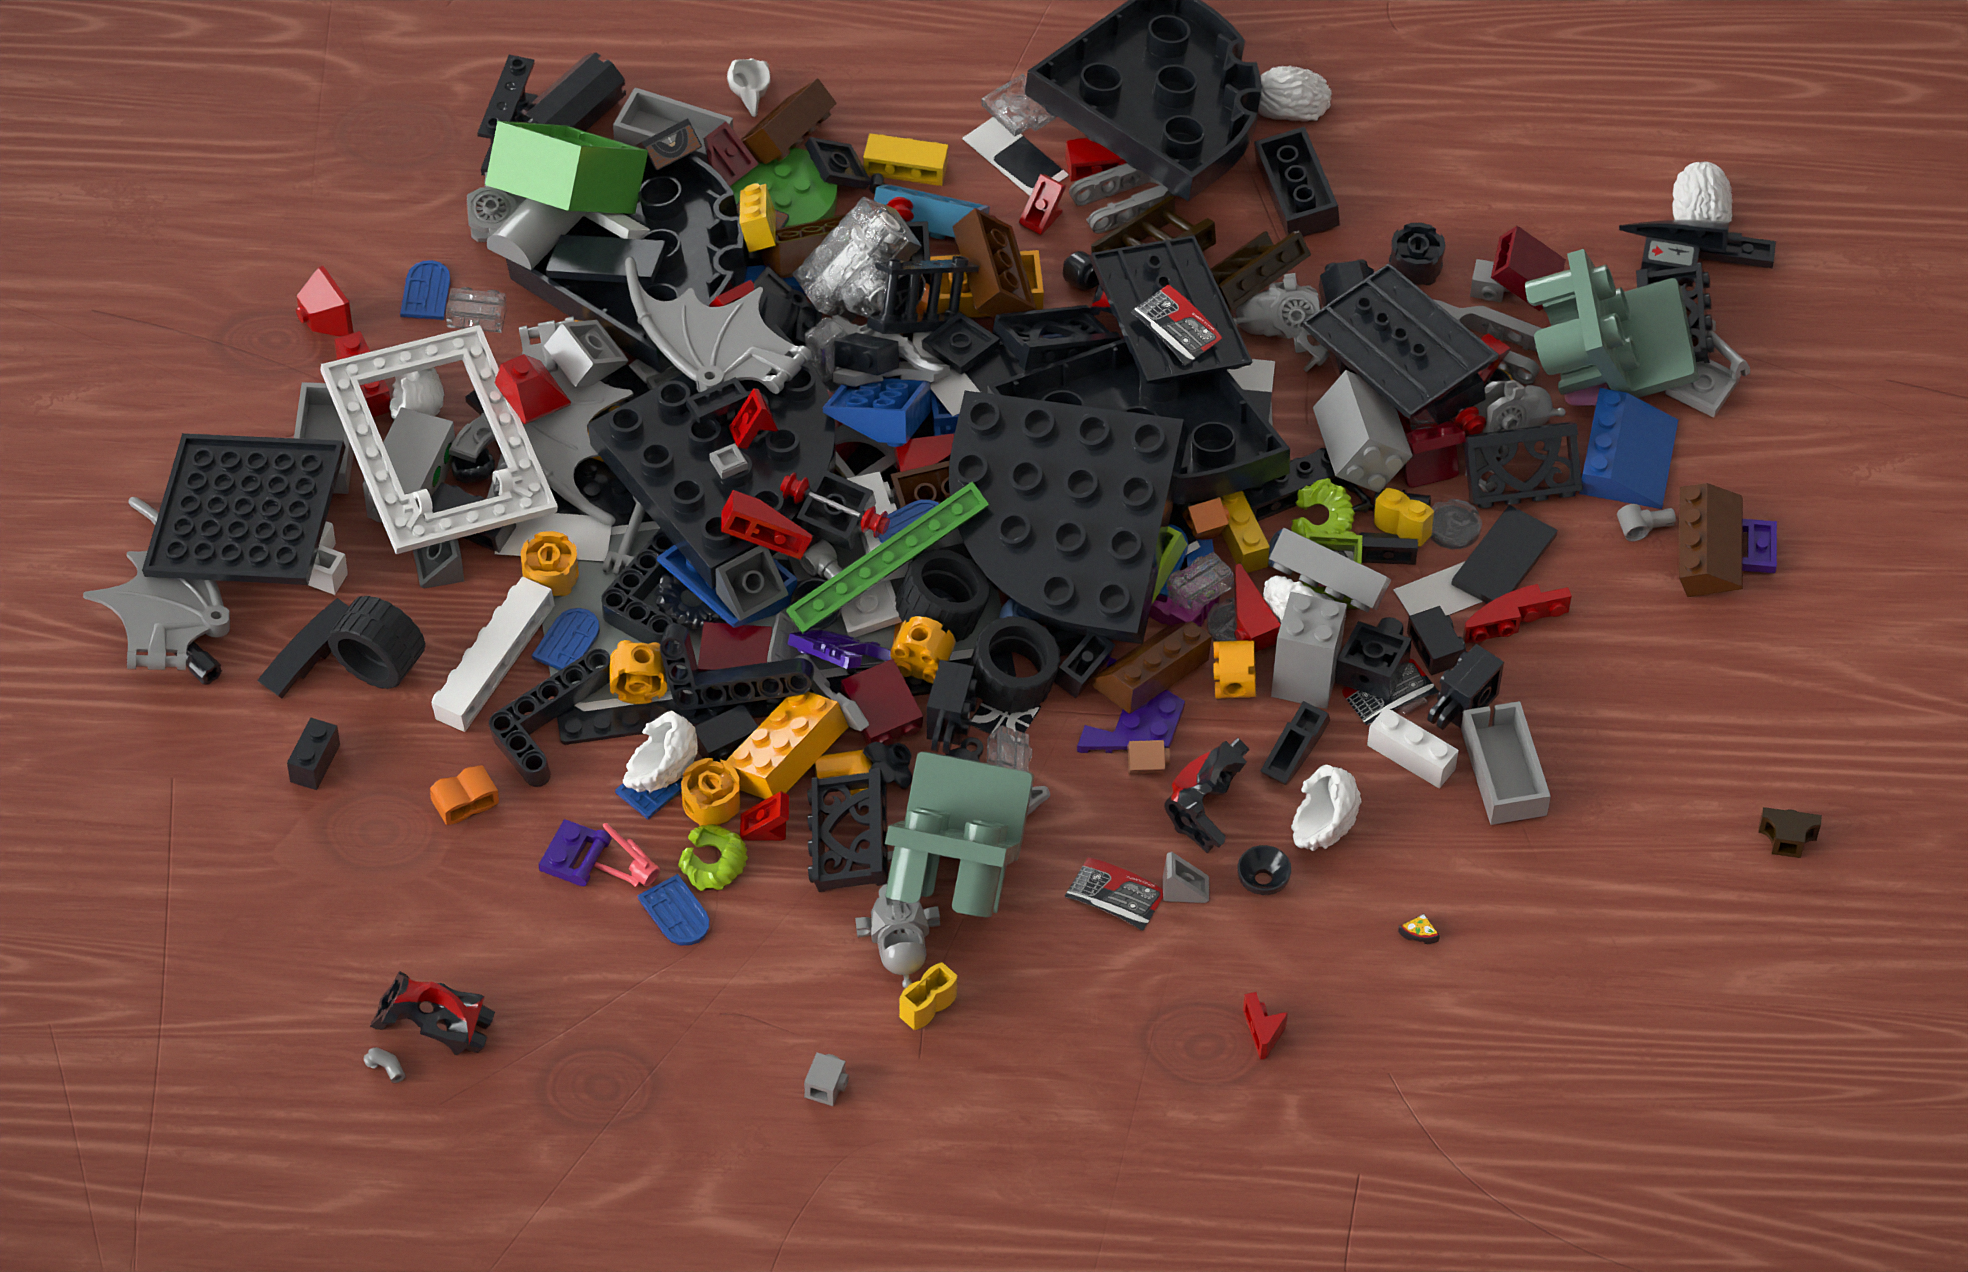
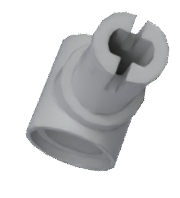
M1629 504L1617 512L1618 521L1628 541L1641 540L1648 535L1649 531H1652V528L1674 526L1676 521L1675 512L1672 508L1650 512L1648 509L1641 510V507L1637 504Z
M823 539L807 549L801 560L799 559L803 569L811 576L819 574L821 577H826L829 580L843 571L837 565V555L834 548Z

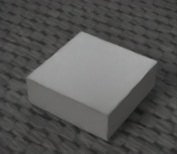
M735 443L709 454L710 461L722 479L748 469V463Z

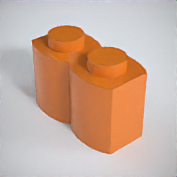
M483 765L465 768L458 776L439 779L430 787L431 801L446 825L461 822L472 814L489 810L499 803L498 790Z

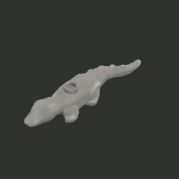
M838 315L833 316L829 322L823 321L821 323V334L832 341L855 332L898 341L899 357L906 359L915 368L932 374L945 372L943 367L926 361L919 354L914 344L900 334H881L868 328L867 324L862 326L853 325L848 319Z

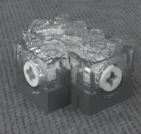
M862 197L855 208L851 209L839 222L840 224L825 237L821 245L815 248L804 260V263L792 273L819 312L830 316L838 315L844 317L850 323L857 317V314L868 318V316H880V312H883L888 274L876 269L875 263L887 262L888 258L909 261L910 257L922 247L896 209Z

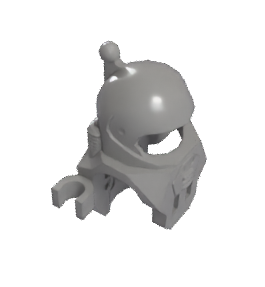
M485 172L484 184L486 182L487 172ZM487 185L468 194V225L471 227V237L477 242H487L488 238L527 198Z
M1291 273L1284 275V282L1271 283L1269 289L1258 292L1236 308V318H1233V320L1244 331L1253 335L1264 334L1267 337L1274 335L1288 339L1294 337L1295 351L1298 353L1307 351L1296 341L1304 329L1302 322L1320 310L1317 290L1310 285H1297L1296 274Z
M1515 380L1492 381L1485 387L1486 400L1473 406L1477 407L1479 415L1484 416L1487 424L1483 433L1540 426L1548 422L1551 416L1563 417L1566 413L1564 408L1555 409L1552 407L1551 397L1542 387L1534 385L1524 387ZM1501 446L1498 449V452H1501L1500 455H1502L1500 456L1501 459L1508 454L1506 446Z
M884 884L879 890V898H877L871 911V918H855L857 936L865 937L871 935L872 942L878 944L883 966L891 973L903 975L902 985L904 988H907L912 984L909 974H913L921 969L926 960L924 937L929 934V927L940 926L938 906L923 910L919 901L908 903L885 897L887 884Z

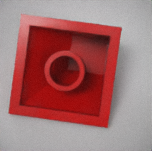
M324 266L318 267L297 295L298 308H296V314L301 323L306 322L313 332L339 337L354 333L348 299Z
M523 354L501 363L494 384L525 425L571 405L567 395L540 360Z

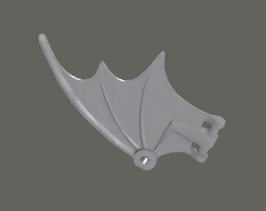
M632 257L626 259L627 282L631 300L638 316V323L644 327L660 351L679 370L696 381L698 392L736 377L738 381H759L772 393L778 394L784 388V383L790 381L801 370V365L807 364L811 360L812 353L807 347L795 346L785 341L764 324L759 313V302L763 294L762 287H758L743 298L721 307H708L702 304L697 299L692 288H689L682 296L673 301L663 302L655 300L642 289L638 281L635 259ZM790 353V354H792L794 357L791 358V357H789V356H787V355Z
M573 316L567 317L565 321L555 323L552 320L538 323L536 327H519L523 348L522 355L525 354L540 360L571 401V405L526 425L522 422L548 485L566 501L603 524L611 526L615 523V518L590 503L579 492L575 485L574 472L579 463L599 456L590 445L588 423L601 411L632 397L633 392L631 390L611 387L601 381L594 385L575 387L568 381L566 374L551 359L550 353L544 345L561 323L575 322ZM540 337L541 343L531 345L530 339Z
M131 497L128 501L129 505L150 519L155 525L159 512L141 499ZM128 551L127 558L137 568L136 577L128 583L119 586L84 592L83 598L107 606L122 620L128 639L127 669L148 667V670H165V667H177V670H186V650L195 639L204 634L211 637H222L230 631V611L223 605L219 587L215 580L145 577L142 568L147 551ZM137 652H148V655L136 654ZM166 652L177 653V656H166Z

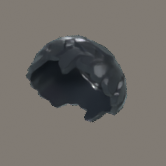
M487 448L480 453L475 463L453 456L451 463L453 476L465 484L488 479L494 472L495 460L489 454Z

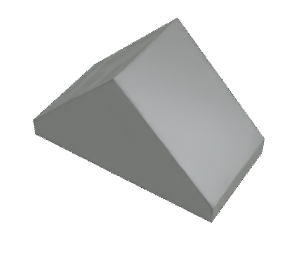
M1167 853L1163 872V901L1208 902L1209 876L1175 853Z

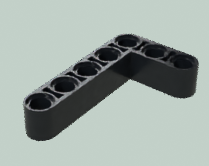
M661 528L601 596L604 620L634 639L647 644H661L665 628L673 624L672 619L668 615L643 602L659 584L661 576L669 572L657 561V557L671 548L674 543Z
M681 624L668 625L664 630L660 644V652L674 704L682 710L802 695L807 693L812 685L814 666L805 658L699 672L690 634L687 628ZM669 640H676L679 644H674ZM676 665H682L685 669L678 668ZM795 675H802L805 678H798ZM767 679H774L777 682H770ZM740 682H744V683L748 684V686H743V685H740L739 683H740ZM711 686L719 687L720 690H715ZM683 690H688V691H691L692 693H691V694H688V693H685Z
M599 648L589 651L490 717L489 727L495 744L530 786L541 787L545 785L551 777V772L545 754L529 735L610 682V655L606 650ZM540 767L537 770H531L532 768Z

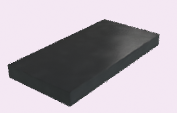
M560 235L546 268L547 278L628 283L625 261L628 257H632L636 261L639 283L653 284L666 251V243L659 240Z
M1509 505L1452 578L1451 585L1487 604L1502 595L1516 590L1556 538L1558 530Z

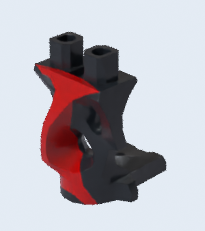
M1239 738L1235 739L1231 744L1225 741L1217 748L1190 762L1174 779L1172 783L1173 794L1164 803L1166 813L1175 826L1174 829L1180 834L1187 835L1206 853L1214 845L1219 848L1225 842L1226 836L1205 815L1203 798L1208 794L1224 795L1229 789L1233 777L1246 764L1247 761L1243 756L1249 751V748Z
M399 971L392 985L380 998L378 1010L370 1027L383 1030L387 1025H393L396 1020L409 1019L415 1022L418 1027H421V1035L444 1043L455 1055H459L464 1049L479 1053L485 1046L487 1035L474 1030L475 1025L487 1029L493 1021L495 1011L482 1005L484 996L481 994L457 991L449 988L444 983L414 981L405 973ZM423 1002L430 1003L433 1006L432 1012L426 1013L421 1011L420 1004ZM437 1025H445L447 1031L441 1030Z

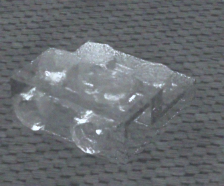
M1024 74L1019 75L981 98V105L1014 137L1030 127L1037 131L1056 119V116L1049 114L1043 106L1024 95L1027 80Z

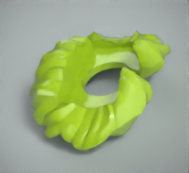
M1326 478L1317 480L1311 486L1306 485L1302 490L1298 491L1296 504L1299 508L1307 510L1308 507L1321 504L1329 510V518L1322 525H1314L1304 517L1293 519L1292 532L1305 537L1306 532L1311 533L1313 530H1324L1328 534H1339L1340 532L1352 529L1355 512L1350 502L1351 497L1346 493L1345 488L1331 483V480Z
M714 824L702 825L690 831L688 839L696 847L714 846L720 850L721 858L713 864L704 863L693 853L694 848L690 847L682 851L679 867L684 874H687L692 885L700 891H704L706 888L723 890L725 885L730 884L731 880H735L737 875L743 872L746 860L748 859L746 844L738 834Z

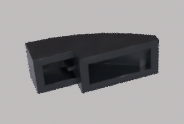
M1303 701L1291 723L1288 722L1260 772L1287 785L1305 762L1330 722L1329 713Z

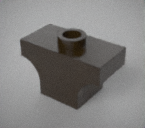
M1763 807L1758 833H1762L1770 839L1772 843L1771 854L1801 858L1804 844L1809 841H1817L1822 815L1802 813L1792 809L1781 810Z

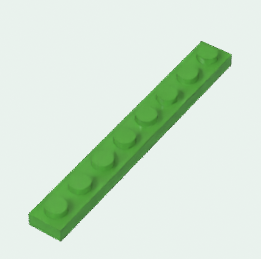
M969 483L787 608L786 612L801 633L804 634L989 506L988 502L974 483Z

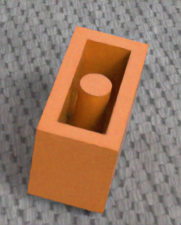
M1220 498L1189 506L1182 513L1193 536L1201 540L1218 537L1228 526V521L1230 520L1228 508L1225 504L1222 505Z

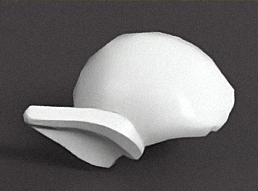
M753 58L734 60L727 73L729 87L742 99L750 114L755 117L757 116L759 99L765 95L770 85V66L766 61H757Z

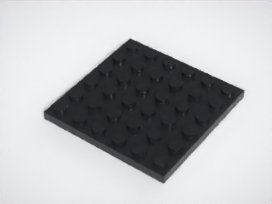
M182 433L142 568L144 576L309 585L346 449L344 441Z

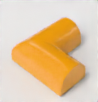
M863 750L822 755L814 763L816 777L821 779L867 773L873 762L863 753ZM867 788L849 790L852 796Z

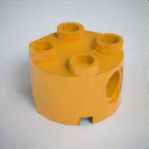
M555 531L537 533L530 542L528 539L523 544L520 552L523 577L552 589L553 596L569 595L579 577L577 549L574 542L572 544L568 540V536Z
M915 616L911 617L909 622L905 620L902 623L892 645L890 656L891 659H894L903 677L913 676L918 679H924L929 683H934L940 660L949 661L955 648L956 641L949 629L946 634L941 630L943 626L941 623L927 617Z
M630 640L619 642L617 649L610 656V692L613 696L615 692L618 694L619 700L631 704H647L652 702V697L657 695L658 699L663 697L667 691V675L660 652V643H634Z
M1214 641V659L1219 658L1214 663V680H1220V682H1215L1216 699L1256 697L1254 641Z
M704 758L695 761L686 768L681 780L682 806L686 815L694 822H697L699 826L725 823L740 811L739 776L736 769L728 762L721 759L720 762L713 761V758Z

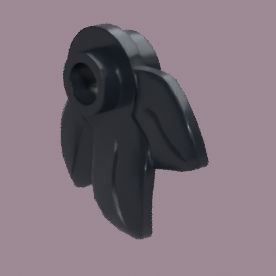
M872 742L863 749V753L873 762L870 769L880 768L887 784L895 781L902 789H906L911 784L912 774L908 766L912 756L910 750L904 744L895 743L886 746L880 742Z

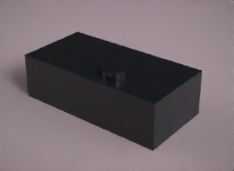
M1305 126L1254 141L1256 163L1287 236L1294 231H1300L1302 236H1307L1340 226L1337 201Z

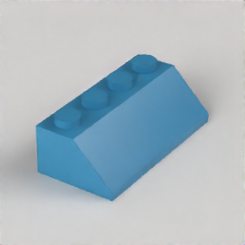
M884 184L876 187L871 216L882 204L887 205L889 201L896 197H904L913 203L911 211L914 214V218L911 222L928 221L929 236L945 239V235L955 237L952 226L974 208L988 214L990 206Z

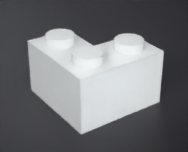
M326 521L309 586L335 595L348 575L345 554L333 550L336 544L333 524Z

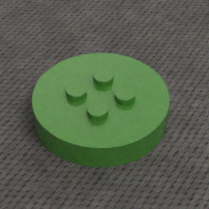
M788 148L791 153L779 162L776 159L767 164L757 161L759 163L757 166L730 186L737 205L740 200V190H744L745 187L751 184H767L774 209L789 215V221L785 227L833 217L837 208V184L825 183L821 179L814 162L811 160L809 152L799 148Z

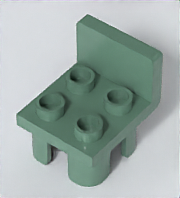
M1581 249L1567 253L1570 269L1525 283L1528 302L1532 306L1543 304L1551 324L1550 327L1536 331L1534 339L1538 356L1545 372L1549 375L1561 373L1562 381L1558 382V390L1561 395L1607 383L1611 390L1626 392L1636 398L1693 383L1699 379L1682 289L1676 279L1671 278L1624 292L1622 288L1615 289L1608 265L1595 267L1586 251Z
M927 751L920 752L916 759L905 820L888 826L885 844L894 846L885 897L908 903H916L920 900L921 896L928 897L932 895L940 857L943 855L961 859L952 903L954 911L980 917H991L992 913H998L1006 867L1017 861L1020 855L1034 782L1033 773Z

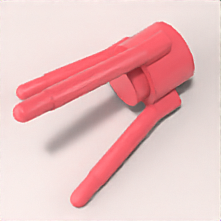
M604 823V829L635 859L629 867L632 876L599 862H596L594 867L626 880L636 888L640 884H643L645 887L650 886L658 877L661 869L647 857L632 839L626 841L608 823Z

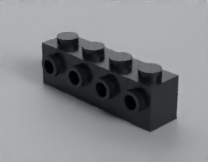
M1320 448L1312 454L1291 460L1290 474L1267 481L1261 487L1242 490L1258 522L1296 507L1298 491L1302 490L1306 485L1311 486L1317 480L1328 478L1331 480V483L1346 487L1349 481L1335 476L1327 449Z

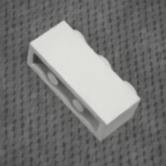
M1387 707L1384 708L1369 728L1367 746L1439 789L1456 769L1458 749Z

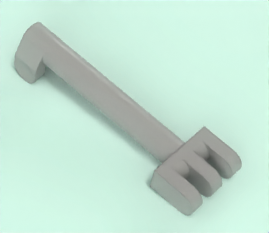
M1712 319L1713 331H1716V321ZM1699 323L1694 329L1700 330ZM1708 331V336L1713 337L1714 348L1731 362L1730 374L1733 380L1739 379L1741 374L1743 376L1749 375L1750 367L1748 363L1713 331Z
M635 497L636 506L618 553L608 551L603 563V571L609 572L612 563H615L613 573L620 574L623 566H627L634 559L633 556H629L646 511Z

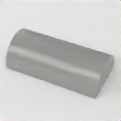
M527 198L488 238L487 249L532 270L557 244L560 235H566L587 212L567 211Z

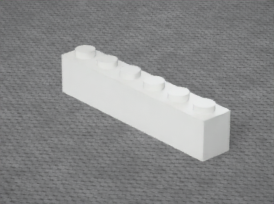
M522 577L517 585H513L510 588L507 599L502 606H498L495 609L492 620L487 627H483L480 630L474 645L465 651L459 666L450 672L444 687L433 696L432 707L436 720L463 732L468 729L555 606L552 589L525 577Z

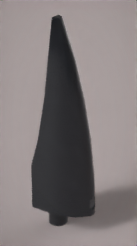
M1660 220L1619 225L1620 231L1644 237L1700 245L1699 250L1726 253L1727 243L1741 244L1742 233L1728 232L1729 222Z

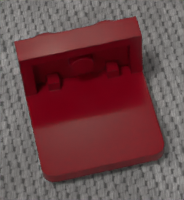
M1442 423L1436 427L1417 429L1405 434L1412 453V457L1404 465L1405 481L1409 487L1414 488L1455 478L1459 475L1456 444L1466 442L1465 432L1453 423Z

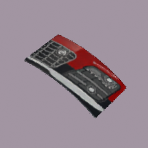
M1170 285L1165 286L1132 310L1136 317L1151 328L1169 346L1184 365L1190 363L1222 339V336L1200 311Z
M1410 659L1389 701L1349 687L1344 688L1342 693L1363 722L1369 725L1385 707L1393 711L1414 700L1437 694L1439 690L1416 661Z
M1087 858L1065 897L1104 910L1143 931L1163 898V889L1128 870L1097 859Z

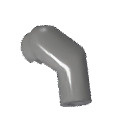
M375 1047L369 1049V1053L364 1056V1062L368 1067L376 1068L378 1064L385 1067L393 1083L401 1082L405 1078V1073L394 1054Z

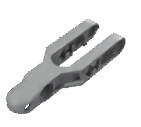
M1127 163L1078 180L1069 189V195L1075 204L1082 206L1148 182L1159 185L1131 195V198L1115 204L1111 202L1107 204V207L1094 211L1086 220L1095 233H1103L1120 227L1170 195L1175 196L1167 187L1141 170L1132 168Z
M1434 300L1466 328L1485 335L1489 333L1498 340L1503 341L1504 339L1523 346L1524 350L1528 351L1530 349L1537 352L1534 335L1536 331L1542 328L1485 306L1457 308L1442 301ZM1512 330L1519 332L1521 335L1514 333ZM1511 351L1503 360L1505 364L1500 363L1498 366L1506 371L1513 380L1526 385L1532 384L1540 371L1535 361ZM1521 368L1529 371L1531 374L1523 372Z

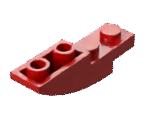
M1534 584L1502 595L1483 606L1465 622L1463 640L1466 644L1471 642L1479 643L1486 639L1500 636L1508 637L1519 632L1521 622H1533L1540 618L1558 617L1564 613H1569L1572 598L1570 590L1566 587L1541 593L1538 584Z

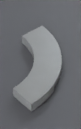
M899 362L898 369L879 376L842 369L833 372V382L856 387L867 383L883 381V377L900 376L901 380L935 382L950 375V365L932 363L944 368L945 372L941 374L923 372L912 366L909 362Z
M485 412L470 424L465 425L458 433L449 449L450 455L475 463L485 447L496 440Z
M801 654L793 658H805L813 664L814 676L811 689L817 695L838 701L849 727L862 731L869 726V722L855 701L849 700L841 693L836 694L831 691L829 681L820 672L808 654Z

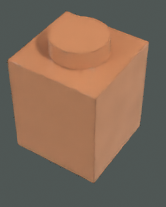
M1164 740L1129 741L1127 745L1128 774L1164 773L1165 765H1170V749L1164 748Z

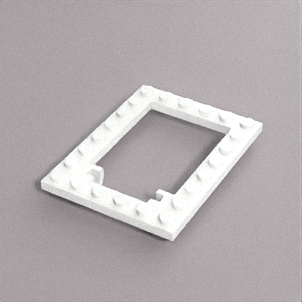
M480 325L321 364V373L395 554L557 512L558 506L521 419L494 384L499 368ZM463 360L508 468L493 472L492 479L494 484H500L499 496L433 513L432 501L427 489L404 495L360 385Z

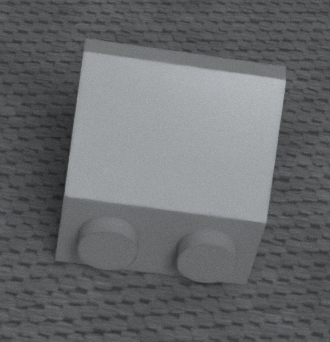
M597 320L561 323L544 345L550 353L551 359L560 366L566 374L568 381L575 387L594 385L628 362V359Z

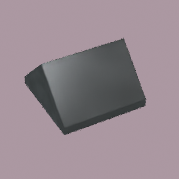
M458 539L413 550L420 587L431 588L464 582Z
M761 545L716 568V594L738 620H743L789 595L769 549Z

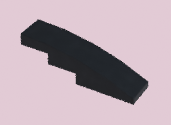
M336 598L289 642L257 681L282 699L299 676L304 679L320 657L325 660L329 656L331 648L328 644V634L349 606Z

